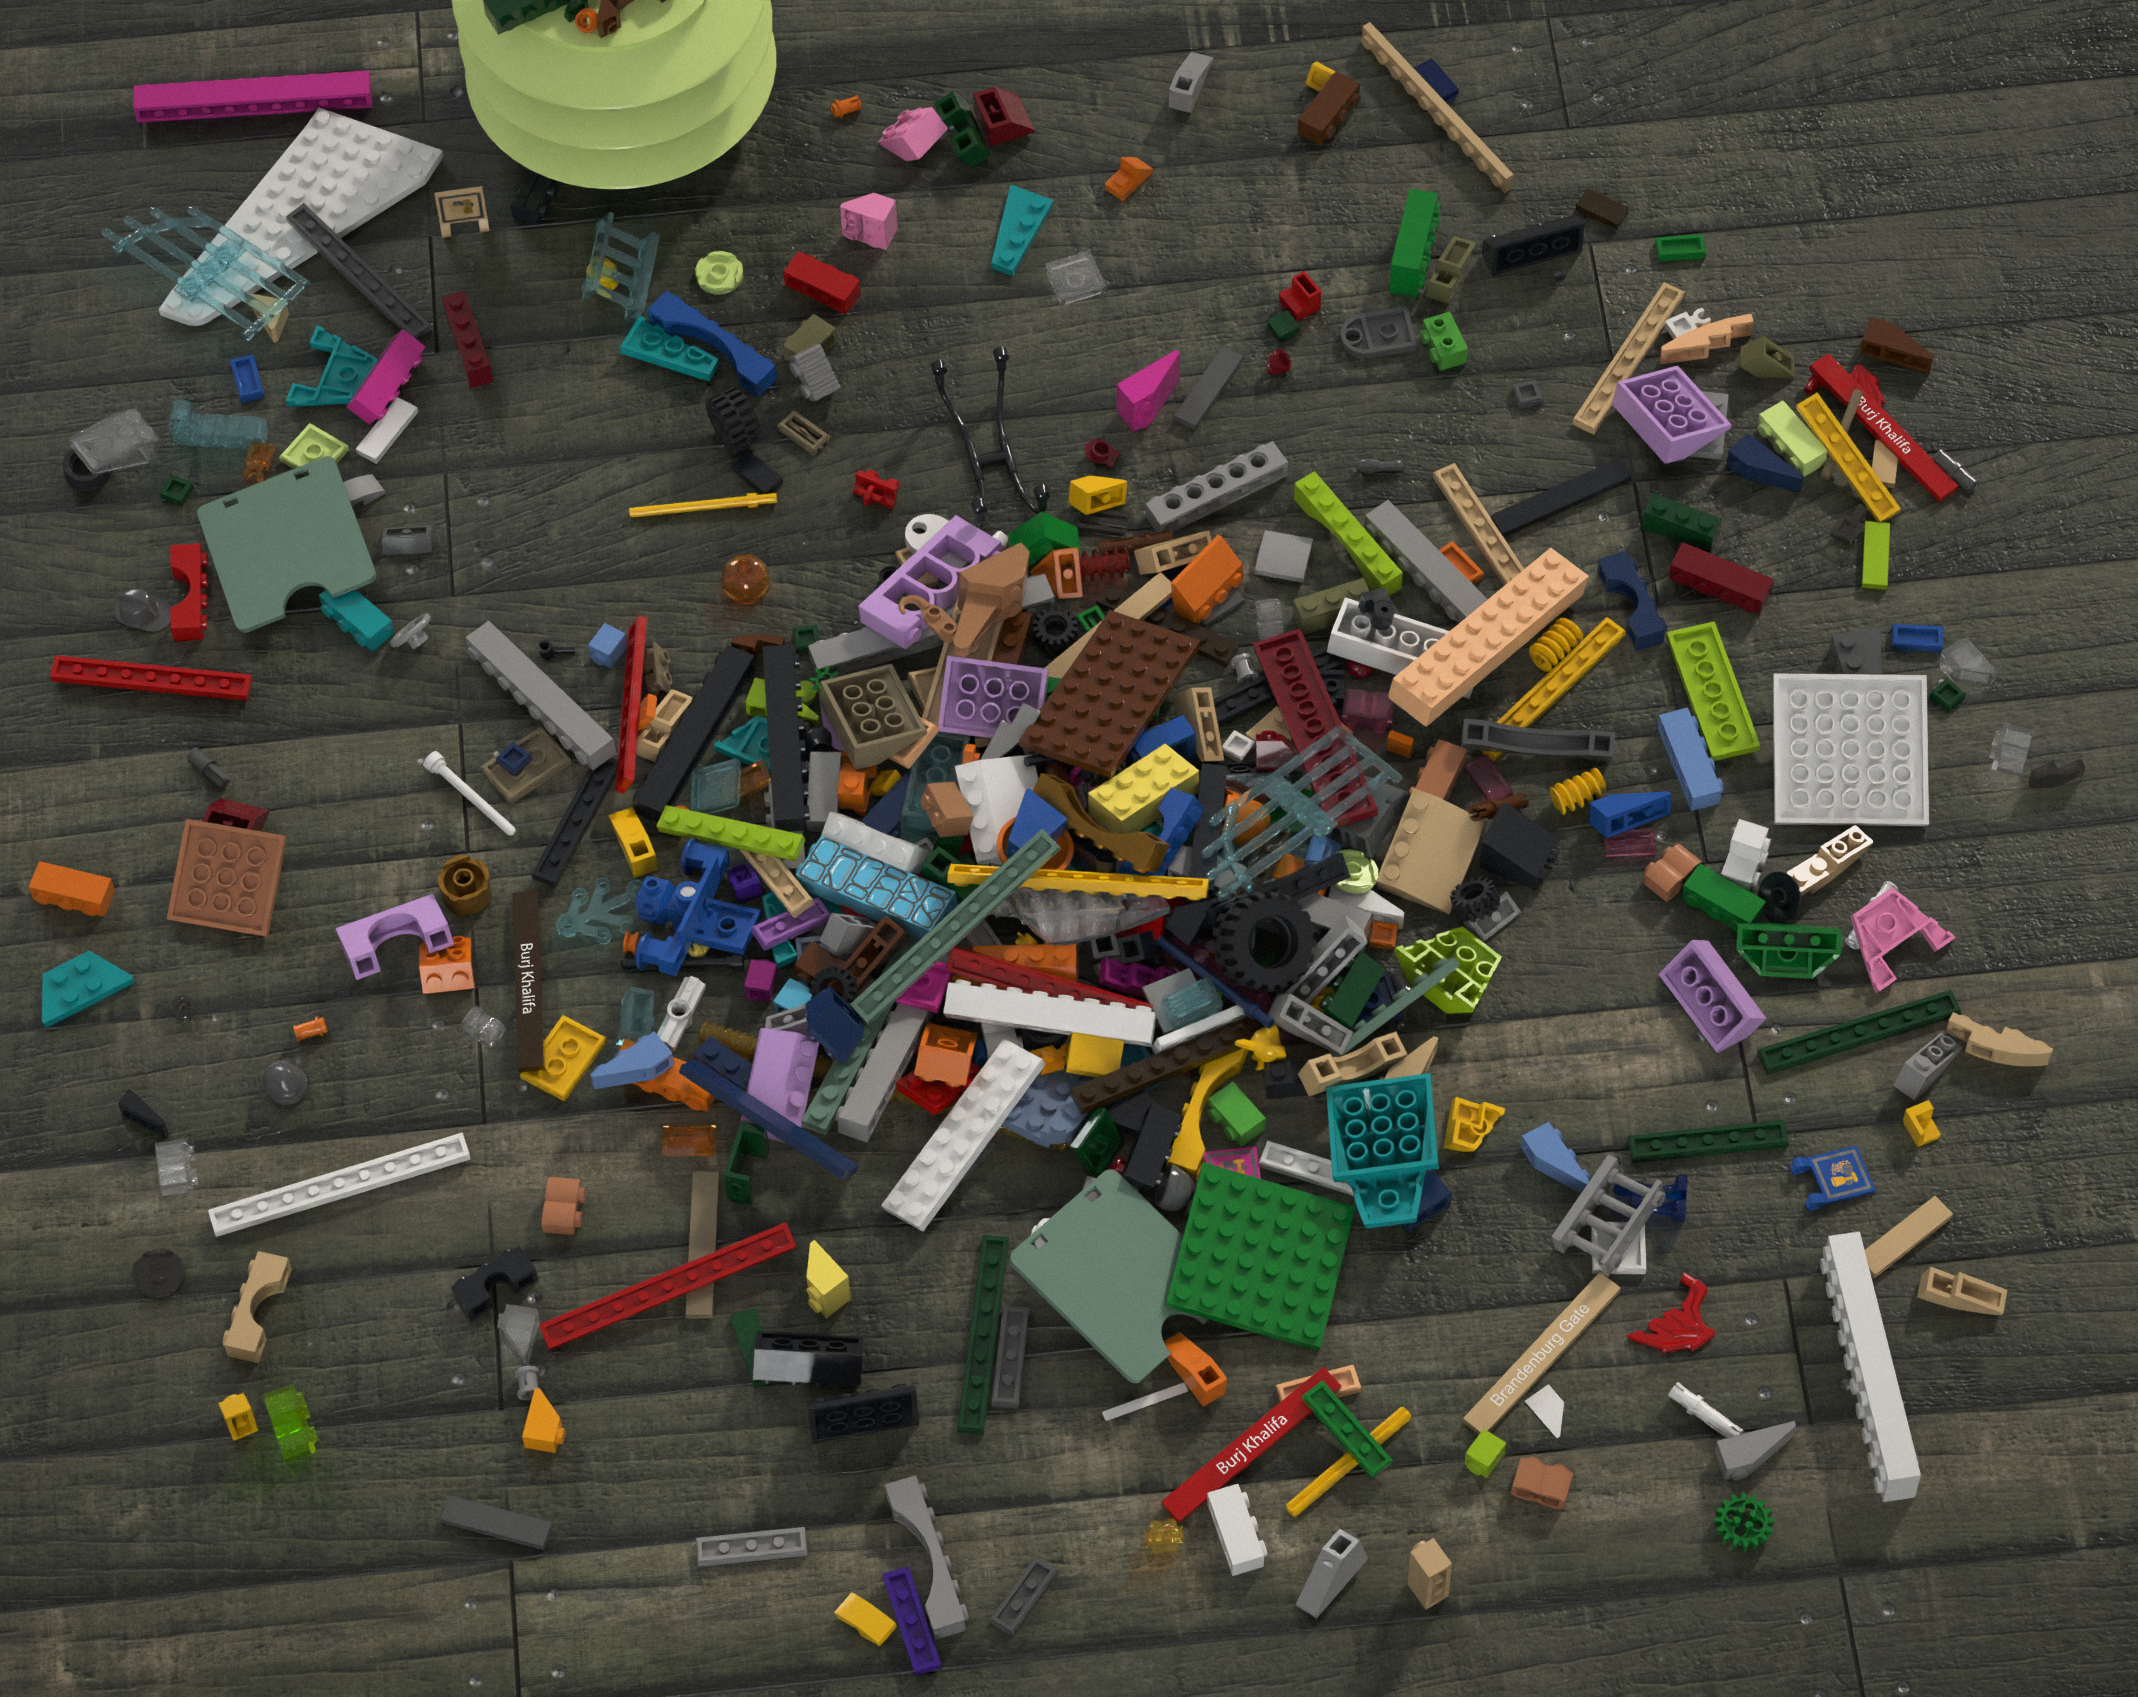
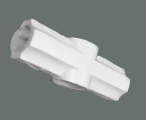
M692 976L684 978L675 998L668 1004L667 1015L657 1033L671 1052H675L685 1030L692 1024V1015L706 989L704 983ZM677 1013H685L682 1016H675Z

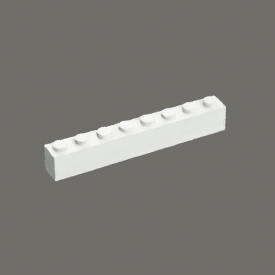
M956 980L955 983L948 982L944 1007L946 1018L1063 1035H1071L1072 1032L1122 1040L1126 1044L1152 1047L1157 1016L1155 1012H1151L1152 1008L1136 1006V1009L1125 1008V1004L1110 1002L1109 1006L1102 1005L1099 1000L1085 998L1084 1002L1074 1001V997L1069 995H1059L1058 998L1048 997V993L1042 991H1033L1032 994L1022 993V989L1007 987V991L996 989V985L982 983L981 987L971 986V982L965 980Z

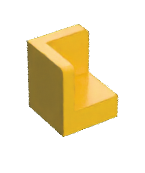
M1929 1100L1905 1110L1903 1123L1917 1147L1939 1139L1941 1135L1932 1120L1934 1108Z

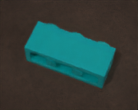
M356 589L333 599L327 590L319 595L322 605L320 608L325 616L328 618L333 617L339 627L346 633L349 631L360 646H366L373 652L395 634L392 620Z

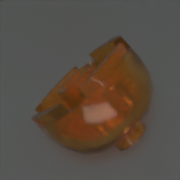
M752 554L736 555L728 560L722 569L721 586L723 592L738 604L758 602L762 599V595L770 590L771 579L768 568L760 558Z

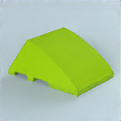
M1463 926L1437 934L1434 939L1427 941L1417 940L1414 945L1405 948L1401 945L1395 947L1394 950L1402 971L1412 987L1414 986L1412 982L1424 972L1428 976L1435 970L1433 965L1443 957H1446L1447 960L1453 957L1456 958L1461 966L1422 994L1446 1014L1473 1012L1502 958Z

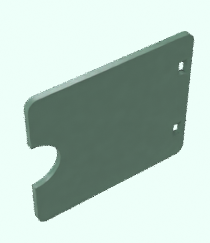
M330 456L322 457L204 504L198 509L197 515L235 626L242 633L253 631L285 618V606L289 597L302 587H322L330 593L333 599L368 585L376 579L377 574L338 466L334 458ZM309 471L310 475L296 480L295 476ZM238 499V504L225 508L224 504Z
M1115 1170L1104 1171L1015 1248L1009 1256L1010 1265L1131 1383L1141 1382L1170 1356L1171 1352L1164 1344L1161 1334L1162 1324L1167 1318L1181 1314L1191 1316L1202 1324L1210 1320L1165 1306L1183 1235ZM1095 1190L1099 1197L1092 1203L1085 1197ZM1041 1237L1045 1244L1037 1250L1031 1244Z

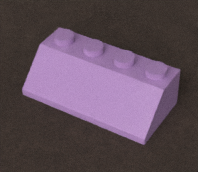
M1691 940L1659 973V976L1716 1053L1747 1038L1767 1019L1709 941Z
M760 1028L747 1093L801 1128L819 1041L815 1042L810 1036L797 1032ZM744 1115L741 1116V1120L754 1123ZM767 1131L769 1139L785 1143Z

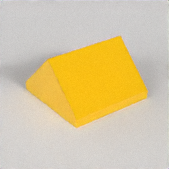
M1072 1032L1068 1038L1066 1072L1098 1078L1120 1069L1124 1041Z

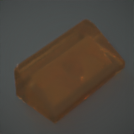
M716 1126L663 1127V1156L715 1155Z

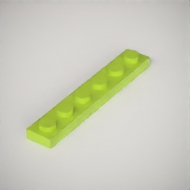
M667 805L656 826L659 832L690 839L697 838V840L791 861L797 860L805 842L802 834Z

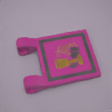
M1256 1147L1205 1152V1163L1261 1179Z

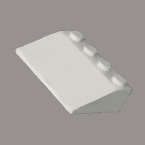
M1032 755L984 759L955 766L961 794L974 815L969 830L976 861L979 866L1003 865L996 848L998 834L1004 824L1017 816L1025 791L1028 788L1033 791L1038 781L1036 766L1026 767L1024 765V758Z

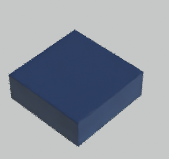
M514 742L496 757V762L514 776L532 761V755Z

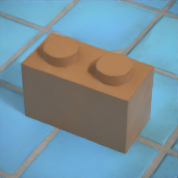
M955 781L927 784L924 795L921 797V806L926 811L931 825L935 827L939 837L968 835L974 815Z

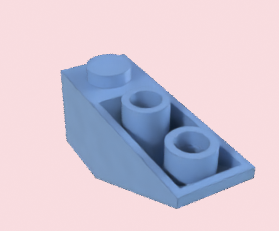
M655 1031L648 1036L644 1035L627 1050L618 1052L614 1059L608 1063L597 1066L593 1073L590 1074L592 1086L594 1089L654 1080L675 1065L673 1053Z
M1547 1122L1522 1135L1520 1148L1535 1169L1580 1194L1583 1192L1591 1177L1585 1169L1582 1170L1573 1150H1568L1564 1145L1563 1137L1558 1129H1553L1551 1124Z

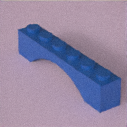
M666 291L647 309L649 323L653 326L656 324L664 328L665 333L692 337L717 348L733 365L738 376L739 385L758 398L777 380L776 366L771 359L759 355L752 346H746L733 333L723 330L716 321H710L697 308L688 306L678 295L674 296Z

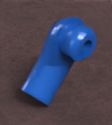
M976 1040L973 1053L977 1066H984L988 1061L986 1044L981 1040Z

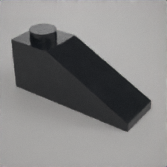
M1291 1059L1264 1062L1263 1078L1266 1099L1308 1096L1298 1075L1307 1062ZM1324 1091V1092H1321V1093H1318V1094H1315V1095L1327 1094V1093H1326V1091Z

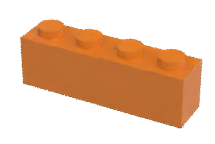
M625 1039L618 1052L627 1050L635 1042ZM674 1058L675 1065L654 1080L632 1083L646 1092H656L663 1095L669 1101H680L697 1111L701 1109L709 1112L716 1098L679 1073L681 1065L687 1062Z

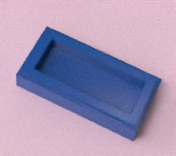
M254 355L230 360L241 403L264 398Z
M1892 624V650L1942 652L1943 626Z

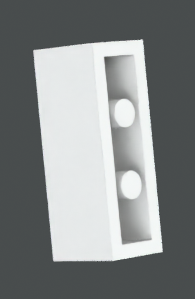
M1239 1484L1208 1492L1207 1505L1232 1576L1264 1567V1557L1267 1556V1550L1264 1541H1259L1256 1532H1259L1256 1518L1255 1516L1250 1517L1247 1508H1250L1247 1493H1241Z

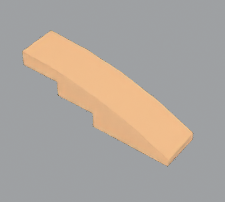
M1752 314L1713 322L1675 338L1661 347L1660 364L1708 358L1710 349L1730 347L1731 338L1751 336L1753 328Z

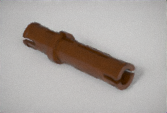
M1172 530L1151 534L1150 532H1144V535L1098 542L1100 557L1134 552L1144 547L1173 540Z
M1518 793L1517 795L1498 800L1488 799L1482 804L1472 805L1468 813H1476V815L1470 817L1473 821H1480L1485 818L1490 820L1495 818L1503 802L1519 810L1527 808L1529 799L1521 801V799L1527 798L1525 793Z

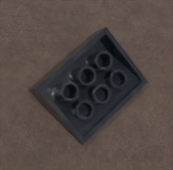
M897 1384L892 1388L884 1390L869 1389L865 1393L855 1395L845 1393L838 1398H817L812 1402L806 1403L813 1443L919 1425L916 1388L913 1384Z

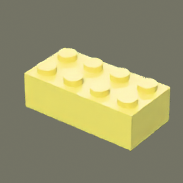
M1164 744L1089 792V815L1115 834H1128L1140 831L1163 816L1158 807L1170 788L1191 795L1199 793V770L1168 745Z

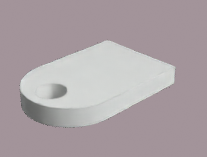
M924 514L913 518L905 530V544L907 548H909L912 554H915L949 521L934 514ZM916 528L924 529L926 532L923 534H917L913 530ZM950 551L940 559L954 568H964L970 564Z

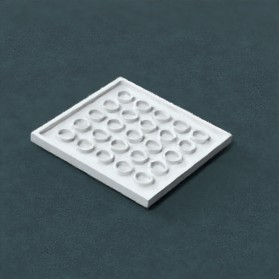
M1773 674L1774 825H1929L1927 675Z

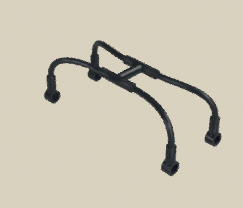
M1003 346L993 350L997 371L999 372L997 425L1000 436L998 440L1002 450L1000 453L978 457L975 444L972 443L966 427L945 392L943 386L945 383L944 374L947 373L945 361L936 360L931 364L933 375H935V383L941 398L957 423L966 442L965 448L975 482L978 483L980 498L971 502V507L975 514V522L979 528H983L985 525L987 511L983 482L985 478L981 466L1005 461L1008 474L1012 477L1018 493L1029 509L1035 514L1045 512L1047 509V499L1050 498L1047 485L1035 487L1034 494L1038 504L1037 508L1025 493L1017 476L1018 470L1008 437L1005 435L1003 424L1004 378L1006 361L1009 359L1007 348Z

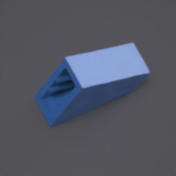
M1028 788L1024 793L1005 854L1008 858L1012 857L1042 828L1056 841L1065 831L1067 818Z

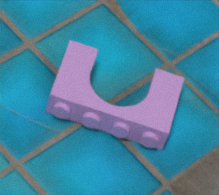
M433 894L336 928L342 950L356 980L381 971L375 950L383 941L401 934L417 935L423 939L429 953L454 945L448 923Z

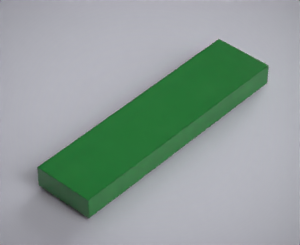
M1323 1380L1302 1396L1301 1400L1371 1479L1375 1478L1393 1463L1392 1458Z

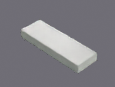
M397 397L388 408L385 416L380 421L378 420L358 445L356 453L377 464L416 416L418 408Z

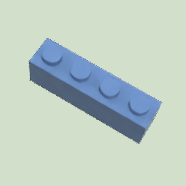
M1688 707L1659 715L1657 729L1690 810L1694 811L1720 804L1721 793H1724L1723 783L1720 778H1716L1714 773L1715 764L1712 757L1708 758L1707 746L1704 737H1700L1698 734L1696 717L1691 716Z

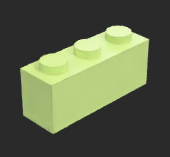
M1784 401L1759 414L1757 428L1760 435L1769 440L1775 452L1782 455L1790 466L1804 477L1824 466L1828 450Z

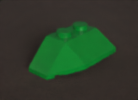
M1738 923L1736 950L1760 976L1813 979L1841 955L1842 929L1811 925Z

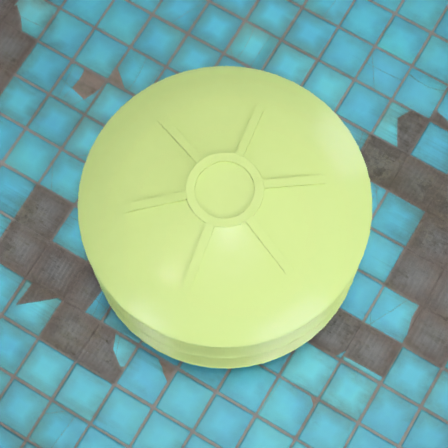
M452 0L453 13L458 26L460 53L465 67L467 93L471 107L480 125L493 142L512 159L538 174L566 184L596 189H632L652 186L688 175L708 165L738 143L760 116L774 84L776 46L772 32L771 0H666L663 3L659 0H634L619 10L621 27L616 32L602 39L598 35V28L592 33H583L577 28L575 20L569 23L564 17L567 5L498 35L485 15L483 0ZM588 0L589 8L593 9L598 15L601 0Z

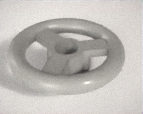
M423 614L407 624L391 639L390 645L398 647L407 642L412 649H415L424 643L428 636L422 629L430 622V614Z

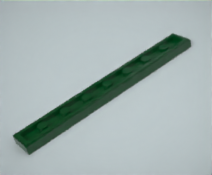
M1952 990L1766 1046L1758 1049L1757 1054L1766 1075L1948 1020L1953 1012L1961 1015V1009Z
M983 1235L957 1425V1432L984 1435L1009 1237Z

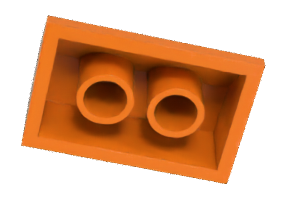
M1219 534L1171 582L1173 612L1196 624H1199L1201 619L1206 620L1212 612V607L1216 603H1223L1227 598L1228 591L1232 587L1237 588L1244 578L1241 561Z

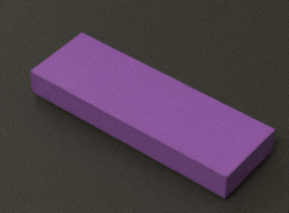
M820 898L813 899L815 904L796 918H793L786 911L752 926L751 932L763 950L770 949L827 923L831 914Z

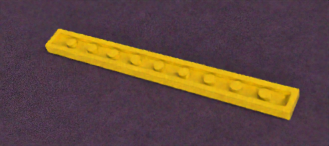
M951 864L948 871V883H954L956 886L981 885L999 867ZM1039 869L1018 889L1021 887H1029L1035 891L1057 889L1059 892L1064 893L1080 890L1086 894L1109 892V894L1115 896L1131 893L1138 897L1161 895V897L1166 899L1182 896L1190 900H1200L1207 898L1209 879Z

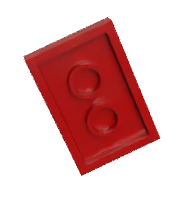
M971 1061L966 1086L961 1085L959 1087L949 1086L945 1081L936 1079L935 1081H924L919 1076L914 1075V1069L896 1082V1090L931 1114L936 1115L960 1099L982 1068Z

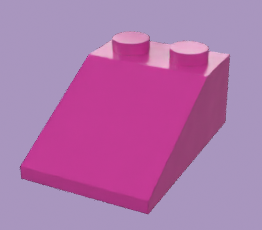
M1178 350L1173 351L1117 384V413L1133 432L1147 427L1156 418L1180 381V352Z

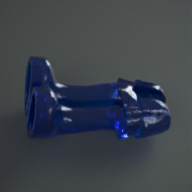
M1678 1175L1672 1185H1663L1665 1199L1674 1201L1663 1202L1660 1207L1655 1208L1654 1214L1672 1217L1676 1222L1685 1223L1688 1175ZM1636 1181L1650 1189L1653 1186L1652 1184L1641 1183L1640 1181ZM1614 1184V1194L1627 1196L1616 1197L1615 1199L1637 1210L1643 1201L1642 1196L1618 1184Z

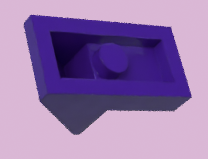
M748 861L727 868L726 875L739 904L762 896L759 878Z

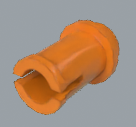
M858 95L842 101L834 100V103L830 104L832 115L843 118L845 114L861 110L862 104L858 100Z
M316 1016L315 1020L293 1025L298 1042L319 1034L322 1037L324 1033L328 1032L324 1017L319 1018Z

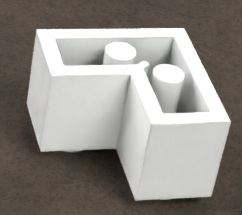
M1739 819L1731 839L1729 854L1721 876L1749 892L1751 887L1756 888L1761 875L1757 871L1759 866H1765L1769 853L1767 852L1771 839L1767 838L1769 828Z

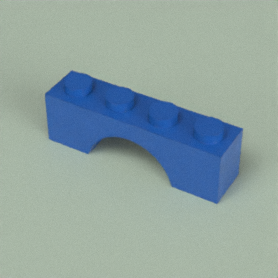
M1170 788L1158 807L1164 817V828L1159 838L1170 844L1158 872L1147 871L1146 874L1140 873L1132 868V863L1126 861L1118 871L1120 874L1164 875L1204 811L1203 806L1194 795Z

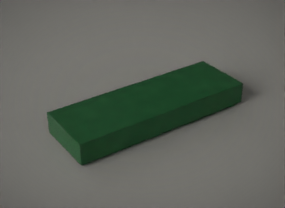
M756 1308L730 1315V1320L753 1388L770 1384L753 1380L754 1348L757 1331H763Z

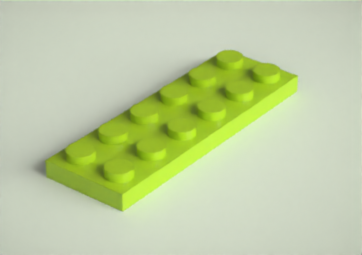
M1715 621L1667 632L1666 639L1694 716L1697 719L1699 730L1705 739L1709 757H1712L1713 761L1760 751V742Z

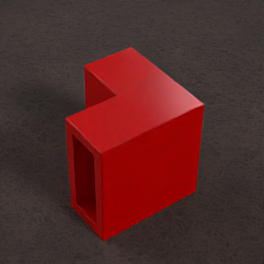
M1303 271L1292 277V286L1279 293V303L1298 322L1321 309V290L1307 273Z

